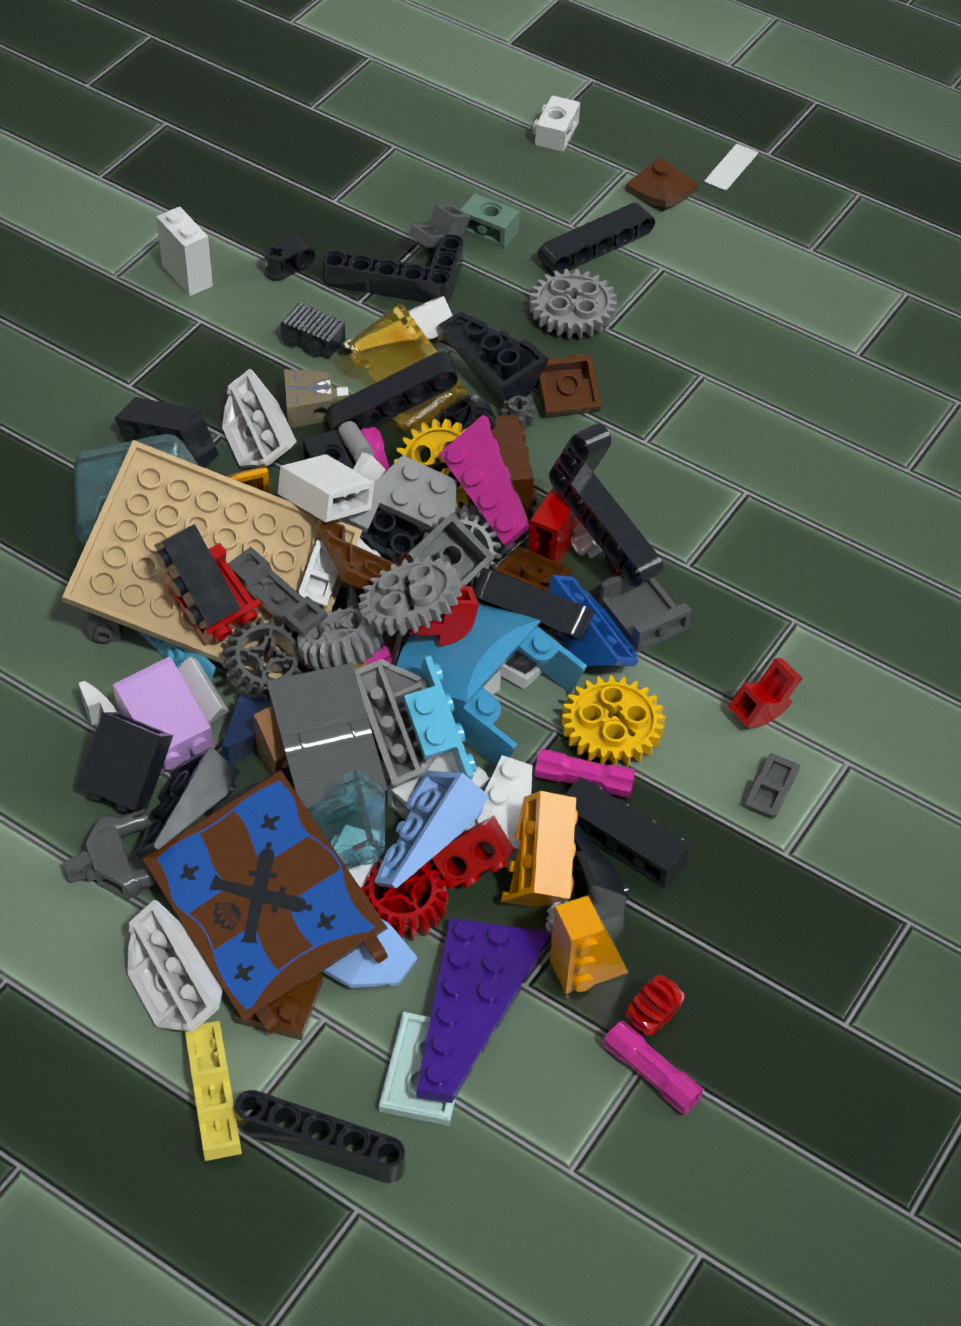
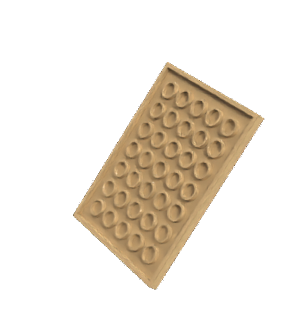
M133 440L65 589L62 602L223 663L226 657L222 653L223 649L228 647L226 644L227 638L220 642L213 640L208 644L204 643L165 586L168 570L167 568L163 569L155 557L157 550L154 544L185 527L195 524L208 549L218 543L222 544L227 551L225 559L227 563L251 546L270 563L272 570L299 592L316 541H322L315 529V523L318 518L290 501ZM333 520L345 526V541L357 546L362 530L341 521ZM339 573L327 607L318 604L327 614L328 611L331 612L343 582ZM249 593V595L251 596V598L253 599V601L256 600V599ZM261 605L258 616L263 619L264 624H268L269 620L274 616ZM274 617L275 626L280 627L282 623ZM286 627V631L290 632L291 629ZM235 628L231 630L232 633L229 636H234ZM264 640L253 641L244 648L249 649V646H260ZM275 643L279 651L286 653L281 646ZM267 649L265 650L264 656H262V661L264 662V670L266 668L267 663H269V658L267 657ZM243 663L247 671H249L252 675L256 676L255 670H253L251 667L245 666V663ZM282 670L281 673H270L267 679L281 677L288 671Z

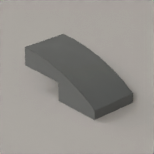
M770 753L760 776H757L745 806L776 818L796 779L800 765Z

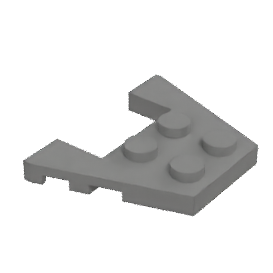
M402 455L374 484L371 510L343 517L341 522L361 529L362 532L366 533L377 508H381L429 530V526L432 523L438 524V519L441 516L447 518L451 513L455 512L457 480Z

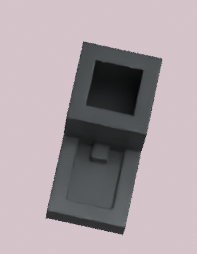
M453 204L435 205L429 224L412 225L409 236L417 240L419 246L436 252L439 241L444 235L455 234L462 238L471 216Z

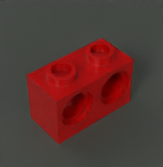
M493 815L462 832L437 853L432 860L450 889L459 884L466 888L481 878L479 875L481 872L489 869L491 873H494L509 863L507 861L508 856L515 849ZM482 841L491 844L494 853L486 852L482 847ZM454 857L463 859L466 868L459 867L455 863Z

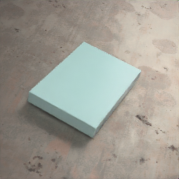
M403 1012L379 1103V1112L450 1126L456 1098L453 1103L416 1098L431 1017Z

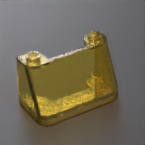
M402 303L398 304L347 343L353 351L349 354L350 358L358 368L364 366L375 382L437 353L434 346ZM458 380L453 388L394 418L403 431H406L408 428L410 431L412 428L419 430L421 429V423H431L434 416L441 412V408H446L449 402H455L458 397L463 398L468 392Z

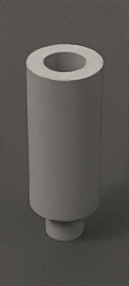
M348 421L339 427L338 435L356 463L362 452L371 454L374 457L373 449L355 422Z

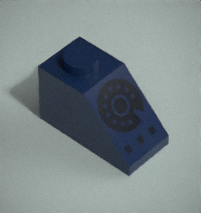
M239 695L222 744L223 757L232 765L257 753L253 715L272 706L271 701Z

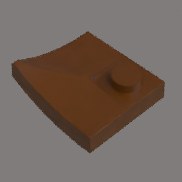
M659 157L626 183L625 191L648 204L666 208L674 206L694 194L698 189V183Z
M322 973L269 1006L281 1025V1028L275 1034L302 1041L324 981ZM236 1010L234 1014L235 1023L267 1031L257 1015L244 1022Z

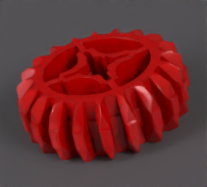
M379 859L376 863V868L371 867L370 876H366L365 883L361 887L362 891L381 919L388 922L402 939L404 935H409L414 941L417 938V932L427 936L430 927L437 928L440 918H444L446 914L449 895L447 894V883L445 880H442L440 871L433 870V865L429 861L399 887H387L388 891L383 894V898L377 900L376 896L384 888L374 882L383 862ZM428 894L429 900L424 906L419 908L418 903L422 901L423 896Z

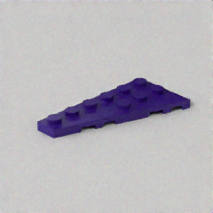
M450 918L416 1098L453 1103L470 1075L472 1066L478 1056L487 1047L490 1036L495 1028L499 1027L522 989V984L530 971H533L538 957L551 941V932Z

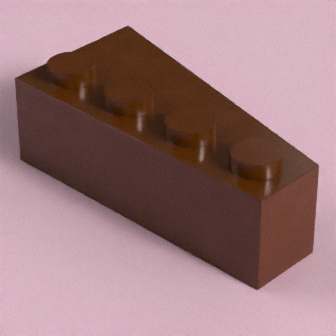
M518 415L496 416V427L491 430L493 437L498 442L501 450L499 451L504 465L509 470L511 483L515 492L518 493L527 519H531V509L536 507L537 497L536 490L533 489L534 478L529 462V449L525 446V427L520 426Z

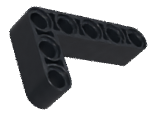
M455 234L444 235L439 241L430 267L343 251H328L322 259L323 280L325 284L331 287L422 303L444 296L448 303L452 297L463 265V239Z
M596 423L570 438L551 468L549 479L556 492L630 585L638 587L661 574L663 563L653 547L593 473L611 446L609 431L604 425Z

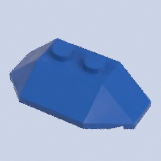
M553 575L550 579V593L581 604L594 611L582 642L557 634L558 639L587 666H636L639 661L635 648L605 609L589 592L580 587V583L574 577Z

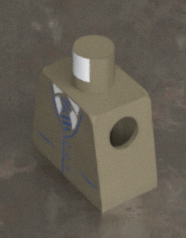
M284 370L287 420L290 428L327 422V409L332 404L349 396L348 387L331 388L330 374L328 372Z

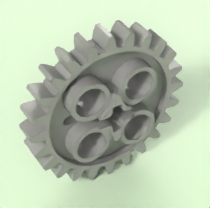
M565 269L562 275L558 271H554V277L546 274L545 281L537 280V286L532 287L529 302L530 312L533 313V320H539L540 327L547 325V332L556 329L557 336H560L563 332H567L568 338H571L573 333H577L578 337L582 338L584 332L593 336L594 329L601 333L603 326L609 327L610 320L615 319L617 294H613V287H607V280L599 282V275H595L592 278L589 277V271L583 275L580 274L579 269H576L574 274H570L569 270Z
M428 556L423 562L420 561L419 557H416L413 563H408L405 559L402 562V566L397 567L395 564H391L389 572L381 570L380 578H371L372 585L363 587L365 593L359 595L361 602L358 603L365 624H368L371 630L377 629L379 634L387 630L389 636L400 630L403 636L408 629H412L414 633H417L419 626L424 625L426 628H430V621H442L440 617L442 613L450 614L449 606L458 605L457 598L462 596L460 590L462 584L456 568H452L449 561L443 563L442 559L438 558L433 562L431 556ZM408 581L410 582L409 590H410V594H411V597H412L413 602H414V609H413V610H411V608H410V606H411V600H410V595H409V593H408L407 584H406Z

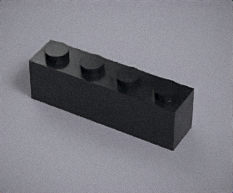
M580 777L565 793L564 796L576 798L577 825L598 848L661 888L665 889L686 864L690 844L685 842L680 835L671 833L659 826L651 817L643 816L635 811L625 801L616 799L606 793L598 784L590 783Z

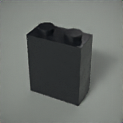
M103 712L77 787L87 790V796L98 801H106L108 799L115 802V808L126 813H133L143 808L148 809L174 735L118 712Z

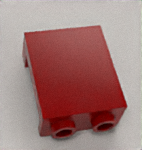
M221 543L209 548V551L241 609L207 628L199 629L198 625H194L191 622L205 644L213 640L216 642L224 640L232 633V629L239 625L244 627L248 620L253 623L259 617L258 614L262 605L259 599L253 601L226 562L227 551ZM167 572L165 586L188 618L186 613L188 607L183 597H178L170 583L172 577Z

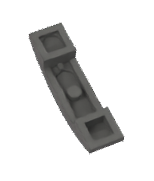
M251 546L228 563L244 588L255 599H259L262 606L281 623H285L294 632L304 636L328 617L327 612L310 597H302L272 570L270 563Z

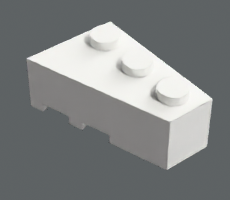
M502 755L484 791L489 796L483 806L484 810L480 817L466 830L494 815L515 849L507 858V861L510 862V860L516 861L520 840H516L515 835L523 799L531 794L533 765ZM482 841L483 849L488 853H494L492 845Z

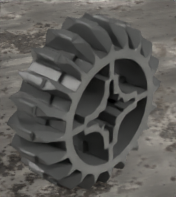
M259 617L257 618L256 626L248 620L244 624V629L236 627L234 636L227 638L226 644L228 647H225L222 653L226 657L223 660L222 666L224 669H229L226 674L227 680L236 679L233 685L234 689L237 690L244 687L243 695L246 697L253 692L256 693L255 698L261 699L264 694L271 701L266 681L298 675L307 671L308 666L305 665L298 651V639L294 640L297 633L293 630L287 632L285 623H282L280 627L275 626L274 617L269 620L268 624H264L263 619ZM264 640L260 646H249V649L244 648L253 641ZM275 643L281 646L286 653L279 651ZM267 649V657L269 658V663H267L266 668L264 670V662L262 661V656H264L265 650ZM243 663H245V666L251 667L253 670H255L256 676L252 675L249 671H247ZM282 670L288 671L281 677L267 679L270 673H281Z

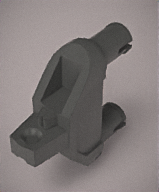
M145 808L120 817L112 814L101 817L86 841L87 849L80 852V855L64 861L70 883L88 879V881L96 880L99 887L127 899L138 896L141 893V889L157 885L158 883L148 867L137 870L130 868L121 843L122 836L147 829L150 825Z

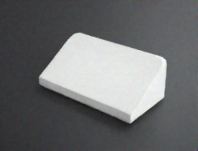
M191 656L179 666L178 670L207 721L211 724L229 712V709L199 661Z

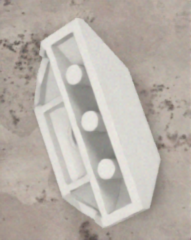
M251 369L228 385L227 394L229 397L225 405L222 428L241 468H254L270 465L297 442L279 403Z
M153 900L129 922L131 937L128 946L127 974L157 1028L193 1032L219 1009L223 987L185 926L163 905Z

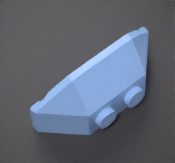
M383 920L388 929L377 935V938L388 954L386 960L379 964L376 963L366 946L362 945L324 970L323 973L349 988L377 987L382 985L399 986L418 961V957L393 927Z

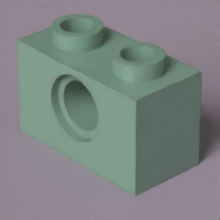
M474 193L460 209L471 216L464 232L465 234L505 249L519 232L520 211Z

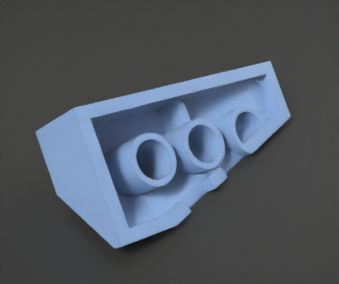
M427 771L409 797L406 805L410 810L406 822H399L396 828V832L400 835L398 841L387 850L374 882L378 886L399 887L480 817L484 810L483 806L489 796L462 772Z

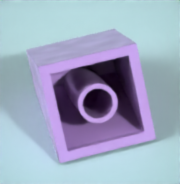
M170 656L113 684L118 713L174 735L161 773L176 768L180 763L214 746L211 726Z

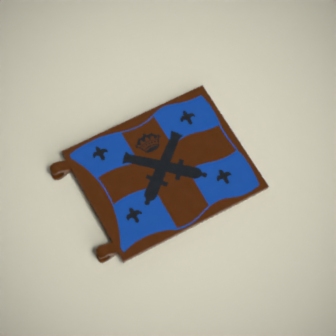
M281 770L170 840L159 850L142 858L243 1021L247 1022L257 1015L270 1035L277 1032L281 1025L269 1006L348 954L365 945L376 963L379 964L388 958L384 946L377 938V935L388 929Z

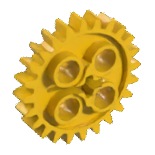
M436 419L432 420V428L423 422L421 423L422 432L412 428L411 433L414 438L411 440L404 437L403 441L407 447L406 449L397 448V451L425 466H440L441 462L445 463L439 453L466 429L461 432L462 424L458 422L451 429V421L448 419L444 420L442 427ZM428 447L431 451V457L427 462L423 463L420 459V452L423 448ZM450 468L442 469L441 473L451 478L454 474ZM462 485L456 488L455 509L457 507L461 508V502L468 506L472 505L469 495Z
M610 675L608 682H604L598 676L595 685L586 680L584 689L576 686L575 694H569L567 704L563 705L561 726H564L563 735L569 737V746L578 745V755L588 752V761L599 757L600 764H605L608 759L611 760L612 765L617 766L618 760H623L627 766H630V759L634 757L637 761L641 762L643 753L649 756L652 755L653 747L659 746L660 737H663L665 715H662L663 705H656L657 695L648 697V687L641 690L637 689L638 681L628 685L624 676L620 682H615L613 675Z

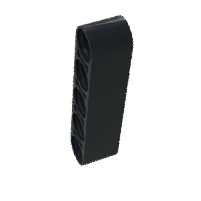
M634 202L545 242L539 248L537 258L552 273L558 271L560 274H563L565 269L570 271L646 236L654 228L655 219L643 207Z
M446 352L434 353L332 404L326 411L330 430H336L338 434L339 427L348 421L355 422L360 430L375 427L453 388L458 382V377L451 355Z
M256 1090L244 1091L235 1100L234 1108L237 1127L241 1133L383 1183L396 1182L404 1174L405 1149L401 1141L395 1137ZM249 1110L259 1111V1114L255 1116L244 1115ZM284 1121L294 1123L289 1128H280L278 1124ZM316 1133H325L326 1135H328L325 1139L315 1140L312 1138V1136ZM355 1144L361 1146L362 1149L351 1152L346 1150V1147ZM391 1156L396 1158L397 1161L386 1164L381 1162L380 1159Z

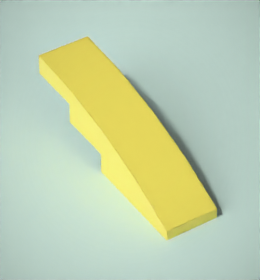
M220 1021L203 1023L193 1032L185 1031L204 1158L205 1161L239 1155L242 1152Z

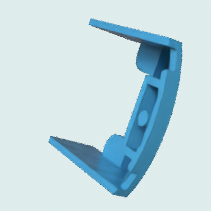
M478 602L479 606L475 623L464 638L453 644L438 646L435 635L418 636L411 634L400 653L396 666L425 679L421 665L423 658L431 655L433 663H438L441 667L444 678L441 685L444 693L451 695L454 704L452 715L455 724L460 723L463 728L465 742L493 765L497 766L502 755L511 758L517 743L493 725L501 714V705L483 687L516 651L568 692L575 688L587 665L538 627L541 620Z

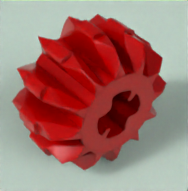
M664 975L655 976L641 988L640 992L628 1005L626 1017L638 1031L641 1030L645 1035L656 1034L682 1006L685 994L676 983Z

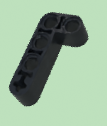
M482 568L473 588L478 602L541 620L538 625L539 627L578 642L583 641L594 615V611L581 604L487 568Z

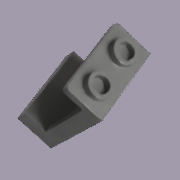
M622 575L610 577L601 584L599 604L609 614L637 653L689 630L692 610L686 602L677 606L655 578L638 587L630 585Z

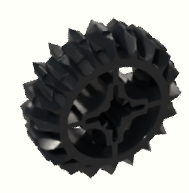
M467 394L463 398L458 397L455 402H449L446 408H441V412L435 415L434 419L439 421L441 427L445 419L450 420L451 429L456 422L461 423L462 432L482 415L488 417L491 424L490 429L493 430L496 427L495 421L497 417L492 410V406L486 400L484 401L477 394ZM425 447L429 451L428 453L431 456L430 449L428 447Z

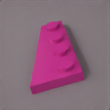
M482 415L439 454L484 518L489 522V525L496 532L501 542L509 546L530 528V524L518 493L515 492L511 483L509 470L504 465L499 451L501 450L498 442L494 439L491 432L489 419Z

